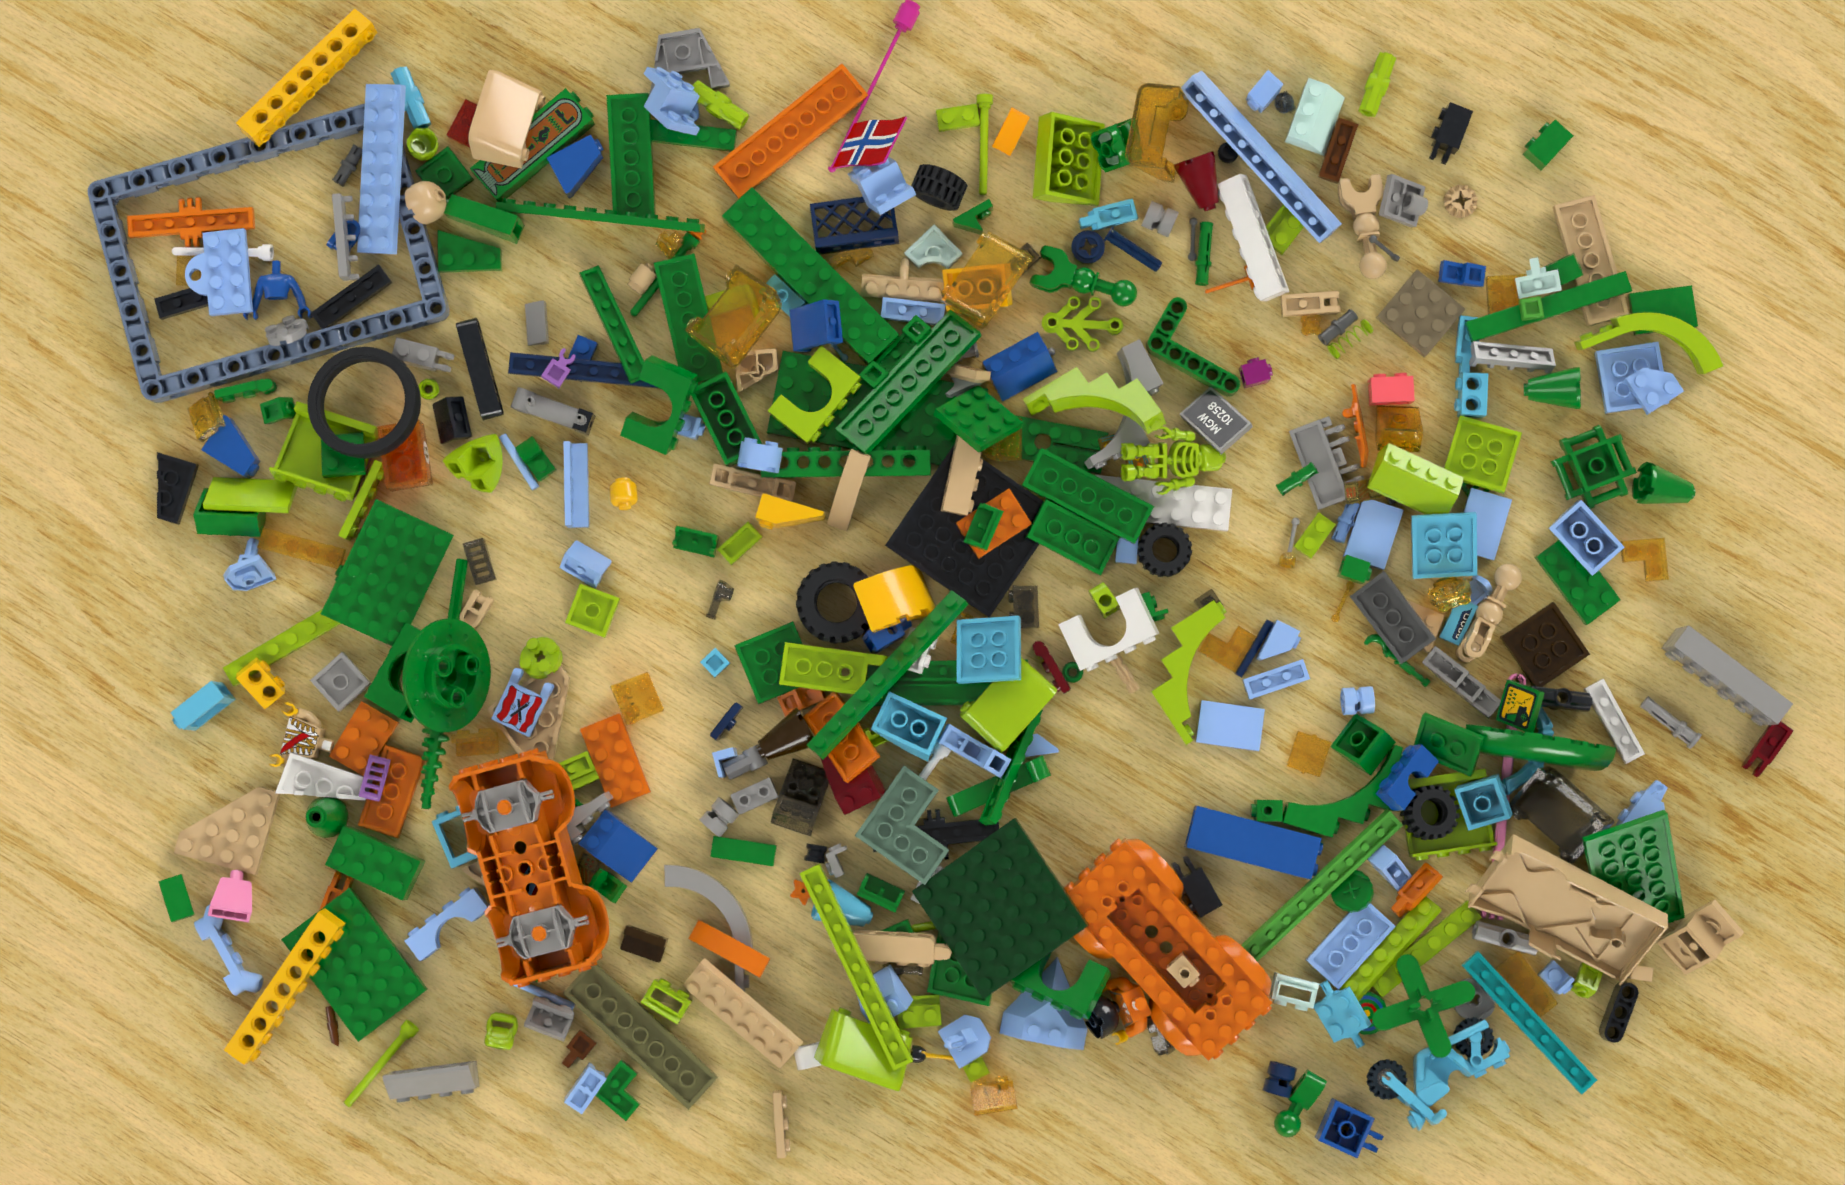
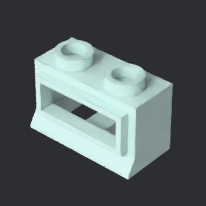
M1275 972L1270 997L1274 999L1275 1004L1286 1006L1288 1002L1295 1004V1009L1307 1011L1308 1008H1314L1319 983ZM1280 985L1310 991L1309 1002L1278 995Z

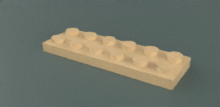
M1595 195L1554 205L1552 208L1566 256L1575 253L1583 271V276L1574 279L1575 287L1617 274ZM1624 294L1582 307L1587 327L1611 321V318L1629 314Z
M705 958L682 985L780 1069L803 1043L799 1037Z

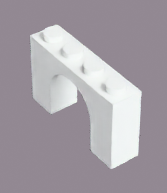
M1133 588L1115 597L1126 619V632L1121 641L1113 646H1105L1096 642L1092 638L1082 615H1077L1058 624L1080 670L1086 669L1089 672L1099 667L1098 662L1105 660L1108 663L1118 658L1117 653L1124 651L1127 654L1136 650L1135 645L1141 642L1146 645L1156 640L1155 636L1160 633L1138 588Z

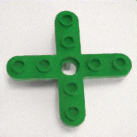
M1409 954L1402 955L1397 960L1396 968L1409 999L1375 1011L1372 1016V1023L1376 1029L1387 1031L1418 1020L1431 1054L1437 1058H1444L1449 1055L1452 1047L1439 1012L1470 1002L1475 996V988L1468 981H1460L1430 992L1417 959ZM1419 1000H1429L1431 1007L1427 1008L1426 1011L1420 1010Z

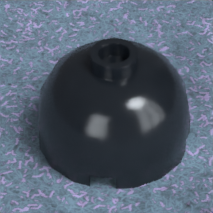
M1103 995L1100 996L1088 1021H1084L1096 1038L1101 1037L1103 1039L1115 1031L1119 1023V1006L1115 1001H1111Z

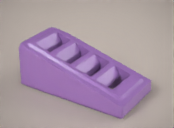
M369 755L358 794L359 797L380 802L390 759ZM372 762L383 764L384 769L371 766ZM370 770L382 773V776L370 775ZM372 779L380 781L379 785L367 783V780ZM368 787L378 790L377 794L365 791V788Z

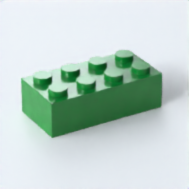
M727 371L697 386L695 393L691 394L725 465L731 467L738 463L741 441H744L745 437L757 439V444H762Z
M343 826L325 865L403 901L408 900L425 864V860L354 827Z

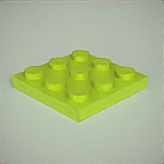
M1460 415L1444 469L1464 477V483L1504 494L1522 432Z

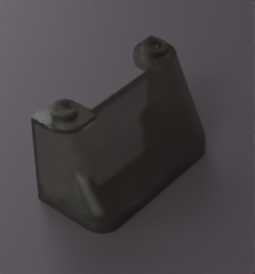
M1551 766L1538 768L1509 803L1513 817L1518 820L1531 821L1560 847L1558 849L1560 858L1571 864L1576 863L1585 854L1582 837L1608 829L1614 824L1612 817Z

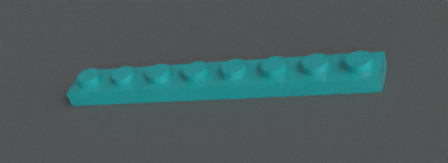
M1476 951L1461 965L1581 1095L1597 1081L1593 1074L1479 951Z

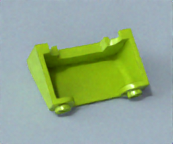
M1021 657V680L992 682L976 701L971 703L967 701L961 707L959 716L998 752L1002 753L1057 692V688Z
M839 1007V1010L831 1009L814 1058L821 1065L900 1091L907 1065L893 1071L872 1025L851 1016V1011L841 1007ZM899 1028L910 1051L913 1038L909 1036V1031Z

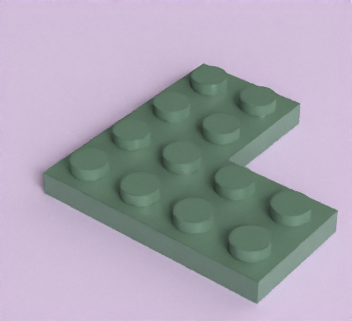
M903 766L855 836L926 885L949 852V849L916 827L915 824L939 790Z

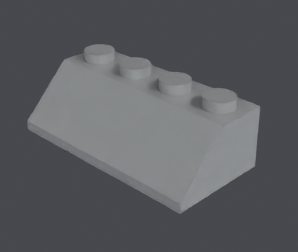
M477 1060L391 1071L383 1075V1082L390 1100L397 1099V1102L410 1101V1097L418 1096V1100L431 1098V1094L438 1093L440 1097L451 1096L453 1091H461V1094L473 1093L474 1089L479 1087Z

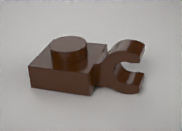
M579 1030L566 1046L571 1052L563 1060L562 1064L570 1068L577 1057L584 1060L597 1042L582 1030Z

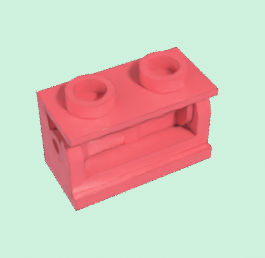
M1396 373L1394 377H1386V374H1374L1368 380V383H1370L1368 385L1369 406L1412 404L1415 401L1413 376H1407V373Z

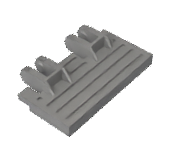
M1329 416L1289 431L1302 468L1312 462L1319 472L1307 480L1318 510L1347 500L1346 483L1365 480L1364 476H1357L1352 480L1344 482L1342 475L1354 472L1360 466L1358 463L1339 470L1338 467L1347 464L1341 447L1334 450L1331 448L1349 442L1350 439L1349 436H1344L1336 441L1329 442L1328 435L1345 429L1344 424L1324 430L1325 427L1332 425Z

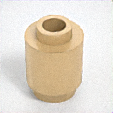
M641 263L630 276V281L627 285L640 295L643 291L646 292L657 277L655 268L649 263L645 265Z

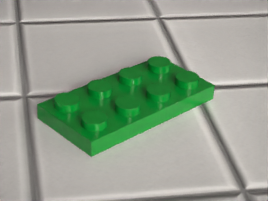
M1044 499L1026 535L1030 540L1101 576L1120 539L1047 499Z
M1557 540L1534 557L1585 625H1588L1621 601L1598 570L1591 576L1560 540Z

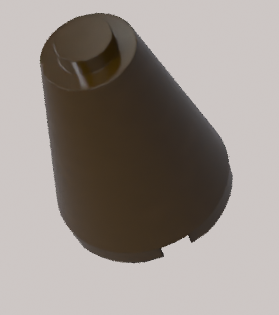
M797 707L758 741L760 746L756 748L762 759L766 757L768 760L808 749L807 744L814 736Z

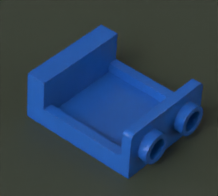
M823 299L789 310L793 351L810 352L811 348L824 344L843 343L839 301Z

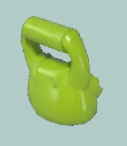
M498 1012L491 1014L486 1024L485 1045L491 1048L510 1050L518 1029L517 1018L514 1015ZM493 1020L512 1023L513 1026L511 1029L493 1026Z

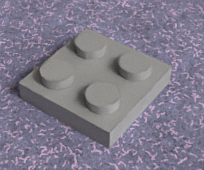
M341 652L310 680L338 712L342 711L372 684L344 652Z

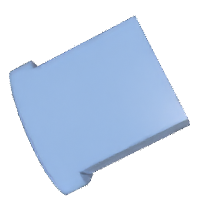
M1479 575L1471 577L1472 580L1457 593L1461 599L1474 605L1480 603L1493 592L1490 582Z

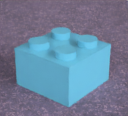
M1499 773L1458 785L1455 788L1468 831L1510 819L1513 814Z

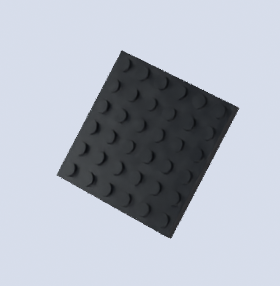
M954 444L885 546L949 591H954L966 600L969 605L990 618L1039 544L1026 537L1031 525L980 558L976 556L969 544L963 542L965 537L956 525V522L965 516L940 511ZM983 459L981 471H977L975 478L979 479L977 491L972 492L971 500H974L972 512L978 508L979 503H987L1010 488L1027 517L1033 523L1043 501Z

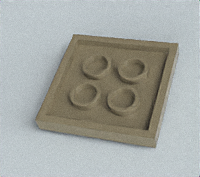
M1417 269L1376 319L1425 358L1463 313L1465 308Z

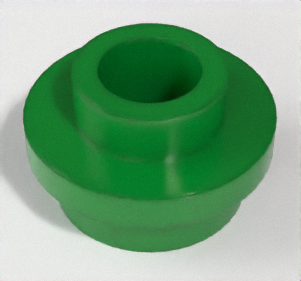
M1068 662L1063 667L1062 674L1067 682L1075 683L1082 678L1083 670L1079 669L1076 662ZM1074 668L1077 672L1076 675L1070 676L1069 669Z

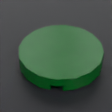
M1355 870L1331 892L1335 905L1341 910L1350 913L1365 909L1371 903L1374 895L1373 884L1369 877L1358 870Z

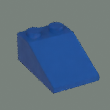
M609 810L603 811L579 842V845L631 883L658 850V848Z

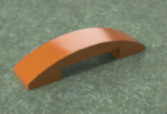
M698 920L688 938L759 978L770 961L769 957Z

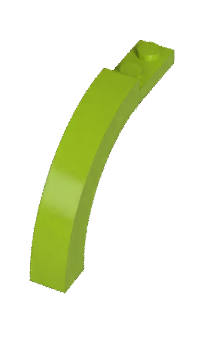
M1631 313L1611 318L1612 325L1609 324L1599 328L1600 332L1592 334V332L1585 333L1579 336L1580 340L1574 342L1577 350H1584L1631 331L1645 330L1664 335L1677 343L1689 356L1697 374H1706L1724 366L1713 345L1700 331L1681 319L1660 313Z

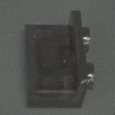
M1013 585L1012 590H1008V602L1013 603V611L1009 612V616L1021 617V629L1039 628L1038 585Z

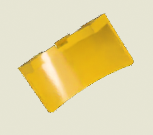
M914 565L892 569L858 581L853 585L873 633L900 624V619L906 618L907 621L925 618L936 607L922 572Z

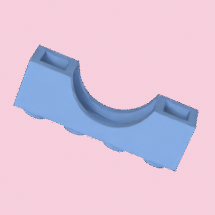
M468 887L459 894L460 899L456 902L451 900L442 907L443 912L438 916L434 913L425 920L426 925L421 929L416 927L407 934L409 938L405 940V943L419 961L425 960L441 948L439 940L440 931L449 919L461 917L473 922L485 914L484 911L490 904L478 888L470 889Z

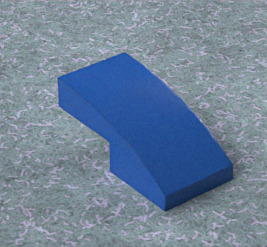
M1443 260L1440 262L1438 282L1470 287H1484L1486 266Z

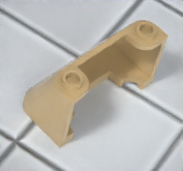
M489 70L469 130L468 140L473 159L522 168L524 161H527L529 157V149L526 148L525 141L534 112L539 111L545 105L546 97L543 95V92L502 72Z

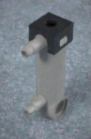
M520 387L517 388L511 404V408L517 411L543 418L588 436L596 417L592 412L571 407Z

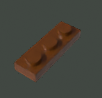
M1338 118L1318 178L1335 184L1339 183L1359 124Z

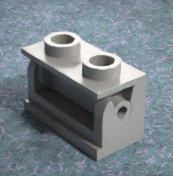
M770 777L730 795L738 814H743L779 797Z

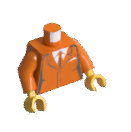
M1126 977L1108 980L1102 992L1104 993L1108 989L1113 1001L1117 1003L1120 1009L1119 1016L1125 1030L1116 1031L1111 1035H1118L1119 1042L1115 1043L1116 1045L1126 1042L1128 1037L1131 1038L1143 1032L1147 1028V1017L1152 1014L1141 987L1131 983Z

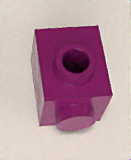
M1259 357L1247 360V364L1241 365L1239 368L1244 389L1268 383L1271 380L1270 376H1273L1271 365L1267 364L1266 359L1260 360Z

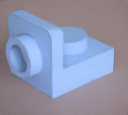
M684 414L683 420H685L682 431H678V435L698 440V437L702 436L705 430L703 419Z
M1551 960L1537 974L1554 993L1559 995L1570 991L1573 987L1572 983L1575 981L1555 960Z

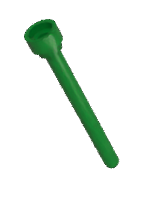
M686 232L682 237L681 247L672 258L684 256L688 250L695 249L700 241L689 232ZM657 277L630 310L631 316H637L658 290Z

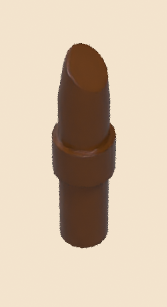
M326 1006L327 1029L330 1034V1040L332 1044L339 1047L338 1021H336L335 1011L331 1006Z

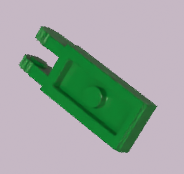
M265 378V380H254L217 389L214 391V395L220 402L231 403L236 401L235 398L242 396L246 399L255 397L256 393L263 392L266 395L276 391L277 385L271 379Z

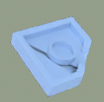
M1643 367L1624 379L1647 415L1684 392L1672 373Z

